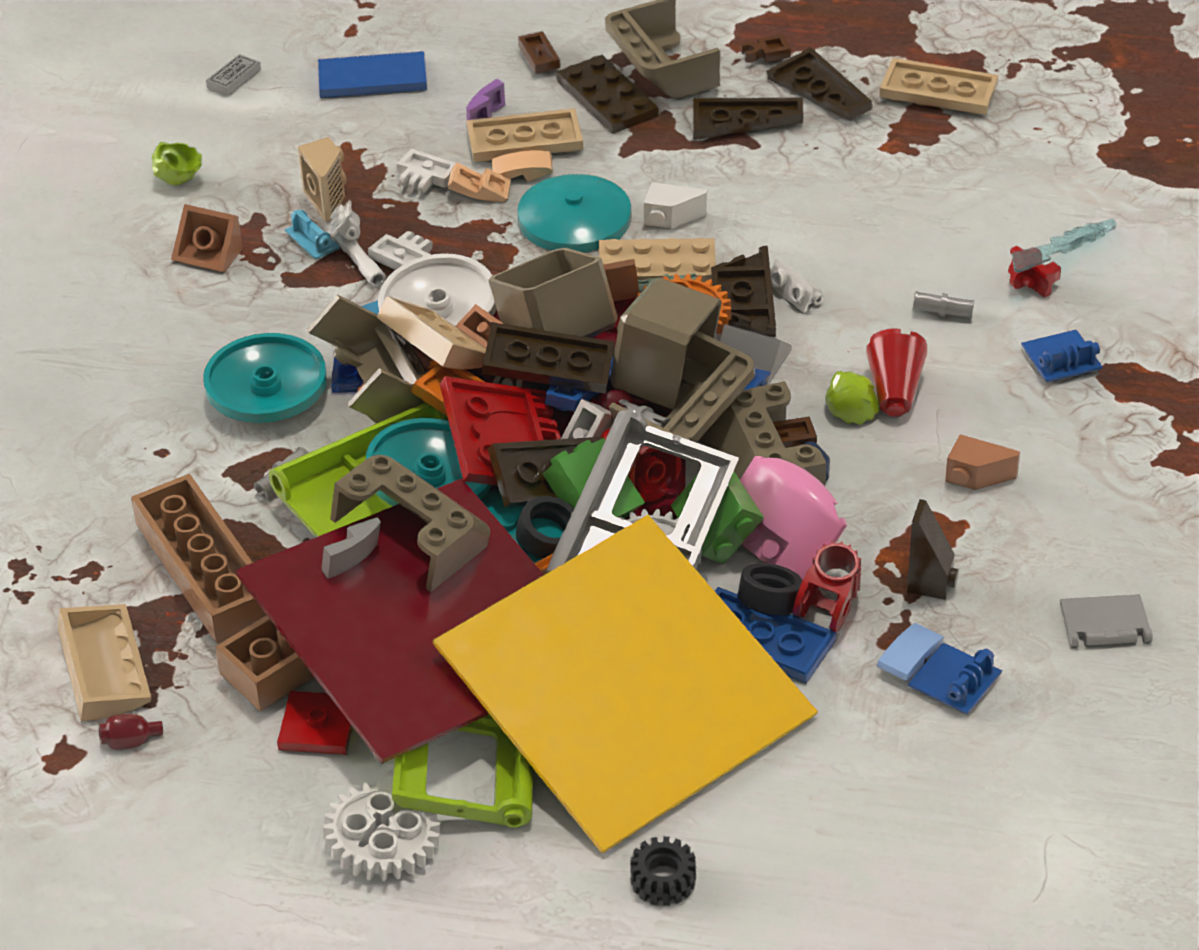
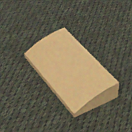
M386 296L377 318L438 364L452 369H475L482 367L486 352L485 347L432 309Z
M126 604L60 608L57 628L80 721L98 720L120 715L151 702L150 690Z

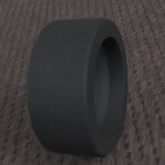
M551 496L536 497L528 501L522 509L516 526V535L519 543L527 552L538 558L544 559L553 554L560 538L547 537L533 527L531 520L535 518L551 519L560 524L565 530L574 508L562 499Z
M770 563L751 564L742 570L737 597L742 604L760 613L770 615L793 613L794 602L803 580L791 569Z

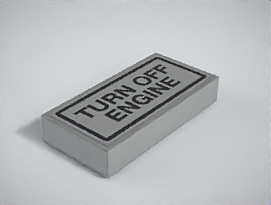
M238 54L206 80V86L210 90L229 96L261 70L260 62Z

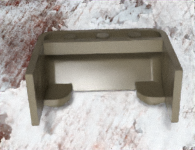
M337 295L307 328L309 334L330 343L334 350V357L343 365L350 364L355 366L365 384L347 403L349 408L367 415L373 422L378 423L424 403L422 399L411 393L414 382L427 373L411 343L377 318L378 314Z

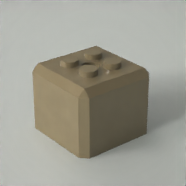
M569 248L555 249L493 275L488 280L500 321L503 324L593 338L613 329L618 319L601 257Z
M660 277L651 281L622 314L618 322V334L613 350V364L610 376L612 386L615 389L625 390L644 401L673 411L693 389V387L681 382L689 341L696 331L715 339L722 301Z

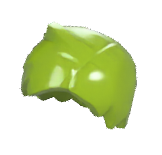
M162 141L157 145L152 154V170L154 175L167 184L174 186L193 179L202 166V154L197 151L196 147H189L186 143L170 144Z
M838 371L833 375L825 395V401L830 412L848 424L854 422L861 425L865 420H872L874 415L879 412V401L871 381L866 376L853 373L852 371Z

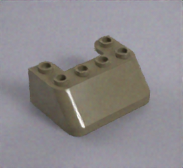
M655 0L609 13L605 17V30L639 73L668 96L674 99H681L685 96L720 87V50L718 48L673 61L664 51L673 49L681 42L680 33L676 30V0Z
M696 331L687 346L681 382L693 387V389L666 417L671 420L664 428L645 419L647 426L697 442L754 378L755 367L753 359L739 350ZM614 402L609 406L612 423H614L619 411L627 410Z
M785 381L742 390L699 439V444L738 457L739 460L734 472L739 479H741L755 456H762L791 462L811 473L824 486L826 484V461L821 451L808 444L785 448L773 424L775 421L786 420V406L791 401V392Z
M373 455L334 484L330 520L334 523L379 490L427 523L418 534L417 544L423 552L431 557L426 589L430 592L488 546L490 528L484 521L413 471L388 456Z

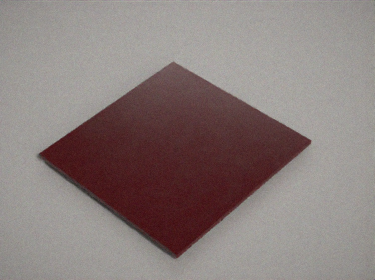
M462 478L437 489L489 526V543L484 550L431 592L426 589L431 557L423 552L417 544L418 534L427 523L400 504L238 568L235 572L239 580L381 764L490 715L434 646L433 640L544 576L541 570ZM378 517L381 523L378 545L354 567L328 579L321 570L324 547L346 540L348 527Z

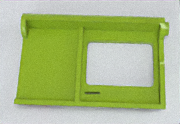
M424 402L270 469L269 480L271 486L286 506L315 537H318L392 507L375 493L336 523L330 520L335 482L366 460L367 449L377 434L385 428L405 420L418 418L448 420V417Z
M491 715L458 729V731L491 736L496 740L494 806L427 795L426 780L429 743L394 759L392 800L399 807L505 825L512 828L521 827L532 819L533 767Z

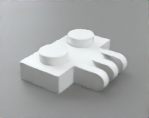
M411 148L397 163V172L401 173L398 183L402 186L408 185L409 188L414 190L418 187V191L423 193L433 184L446 188L451 169L456 163Z
M407 231L398 239L386 234L368 248L369 258L396 270L409 261L431 255L428 252L432 249L433 242L428 239L424 240L419 235L415 236L410 231Z

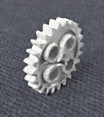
M377 781L376 789H371L367 783H363L361 792L351 787L349 788V797L339 794L338 804L330 803L329 813L325 814L323 825L325 849L331 850L332 861L341 859L340 868L342 870L353 866V876H357L361 871H366L367 880H371L375 873L380 874L382 881H386L388 873H393L397 879H401L402 870L413 875L415 865L424 868L426 866V858L434 857V848H438L440 832L437 814L406 809L396 805L392 800L393 782L388 789L383 788L381 781Z

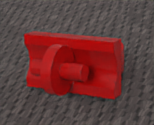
M1017 245L1010 248V253L1012 254V261L1008 268V273L1011 275L1010 285L1015 289L1027 286L1044 298L1051 295L1052 284L1060 279L1061 267L1054 261L1044 265L1040 251L1034 247L1025 251Z

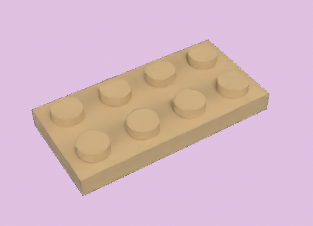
M892 58L880 86L879 97L888 98L893 101L900 100L918 105L941 107L946 110L953 109L971 114L986 115L998 85L999 75Z
M575 108L466 120L473 162H488L493 158L521 151H549L550 153L583 150V138Z
M715 238L599 240V257H601L603 264L634 259L638 280L662 278L663 274H669L670 277L675 274L686 275L696 273V278L700 275L702 276V282H706L711 279V267L716 266Z

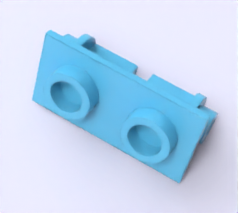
M304 210L292 212V226L286 228L285 232L315 260L340 249V246L331 239L330 234L321 230L311 221Z

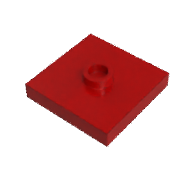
M290 691L277 740L278 750L346 755L353 726L327 693Z

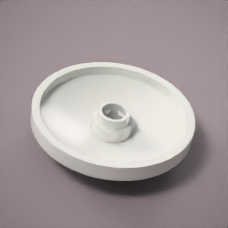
M457 254L423 256L405 263L385 280L378 297L379 311L386 296L432 309L455 327L475 304L493 316L496 311V305L488 281L492 274L481 263L466 256Z

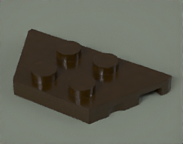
M768 246L759 247V253L746 258L742 254L733 258L730 262H723L711 267L713 286L721 285L722 291H727L728 299H731V320H728V323L770 337H776Z

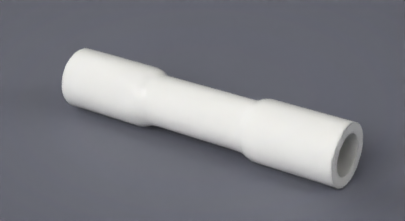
M337 233L333 239L351 257L367 281L373 287L383 284L386 279L385 274L374 260L369 258L363 251L358 241H349Z

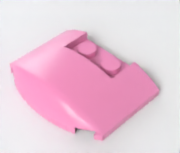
M755 456L740 481L763 514L764 519L745 539L742 545L764 563L780 565L791 569L803 580L807 570L812 566V558L816 557V550H820L823 544H831V541L836 543L847 526L844 518H838L834 506L838 503L829 490L811 473L782 459Z

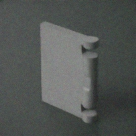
M1140 594L1060 599V606L1071 647H1077L1079 645L1078 637L1083 636L1086 646L1137 643V633H1143L1144 642H1152V630L1149 627Z

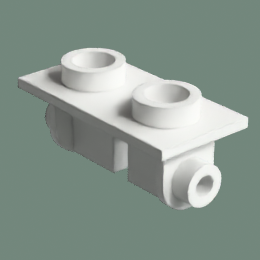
M348 200L344 206L340 204L330 217L333 219L330 224L331 237L334 238L339 233L347 240L354 241L360 236V218L351 210V201Z
M779 258L775 259L771 270L773 290L803 313L807 312L809 305H819L823 301L824 297L819 288L813 286Z

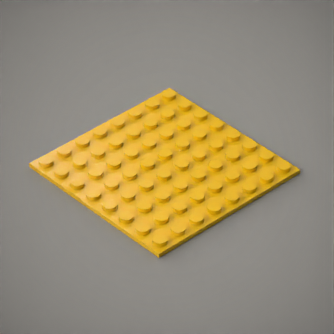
M649 515L637 520L433 640L434 646L602 854L818 713L816 708Z

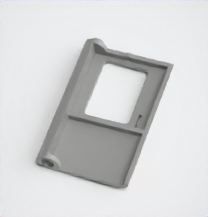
M634 409L619 411L545 574L632 524V522L613 516L612 510L636 456L643 446H649L697 463L701 467L673 533L667 535L692 566H694L739 458L684 439L678 435L647 426L643 415Z

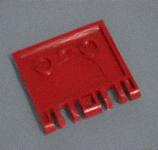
M444 376L440 383L464 482L498 486L488 453V448L493 443L561 439L560 432L557 430V422L550 419L553 417V408L545 405L546 391Z

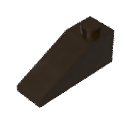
M919 499L911 527L907 592L946 600L949 588L956 587L959 569L954 568L955 554L927 501Z

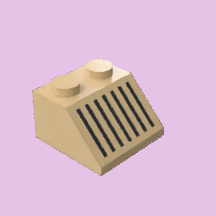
M326 137L298 146L303 192L323 220L328 222L331 221L332 218L330 217L334 210L345 198L344 185L347 184V179L342 169V162H344L343 151L340 146H336L330 137Z

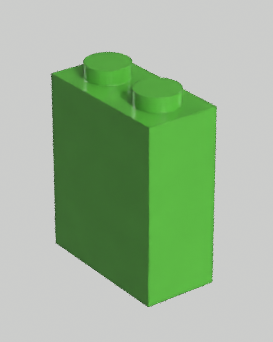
M604 438L594 443L586 440L573 449L574 452L568 454L567 451L559 453L550 460L552 465L543 473L557 498L569 503L573 508H575L604 445ZM627 477L612 510V514L615 517L626 519L630 517V512L634 513L645 504L629 477Z
M734 471L701 547L702 556L722 564L733 555L764 519L763 514ZM698 474L670 505L677 517H680Z

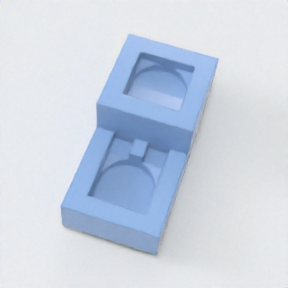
M914 623L902 632L878 660L877 667L906 681L917 674L922 668L925 658L933 654L940 647L944 636Z

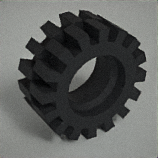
M663 836V842H658L657 837L651 838V845L643 841L640 843V849L635 848L633 851V857L630 860L631 885H633L635 894L640 893V899L646 901L650 897L651 904L656 906L658 900H663V906H670V899H674L675 903L678 904L682 902V895L685 898L691 895V889L694 890L696 885L695 854L694 852L690 853V847L687 844L681 847V840L675 838L673 843H670L669 836ZM658 866H669L676 869L677 872L669 876H657L652 874L650 870Z

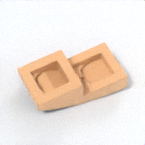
M521 151L502 155L492 159V171L508 179L523 174L527 182L553 173L552 155L549 151Z
M456 162L451 169L447 188L480 200L505 202L508 198L511 180L488 168L482 174H479Z

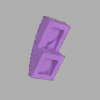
M495 79L473 96L466 107L467 120L492 118V112L505 106V88L502 81Z

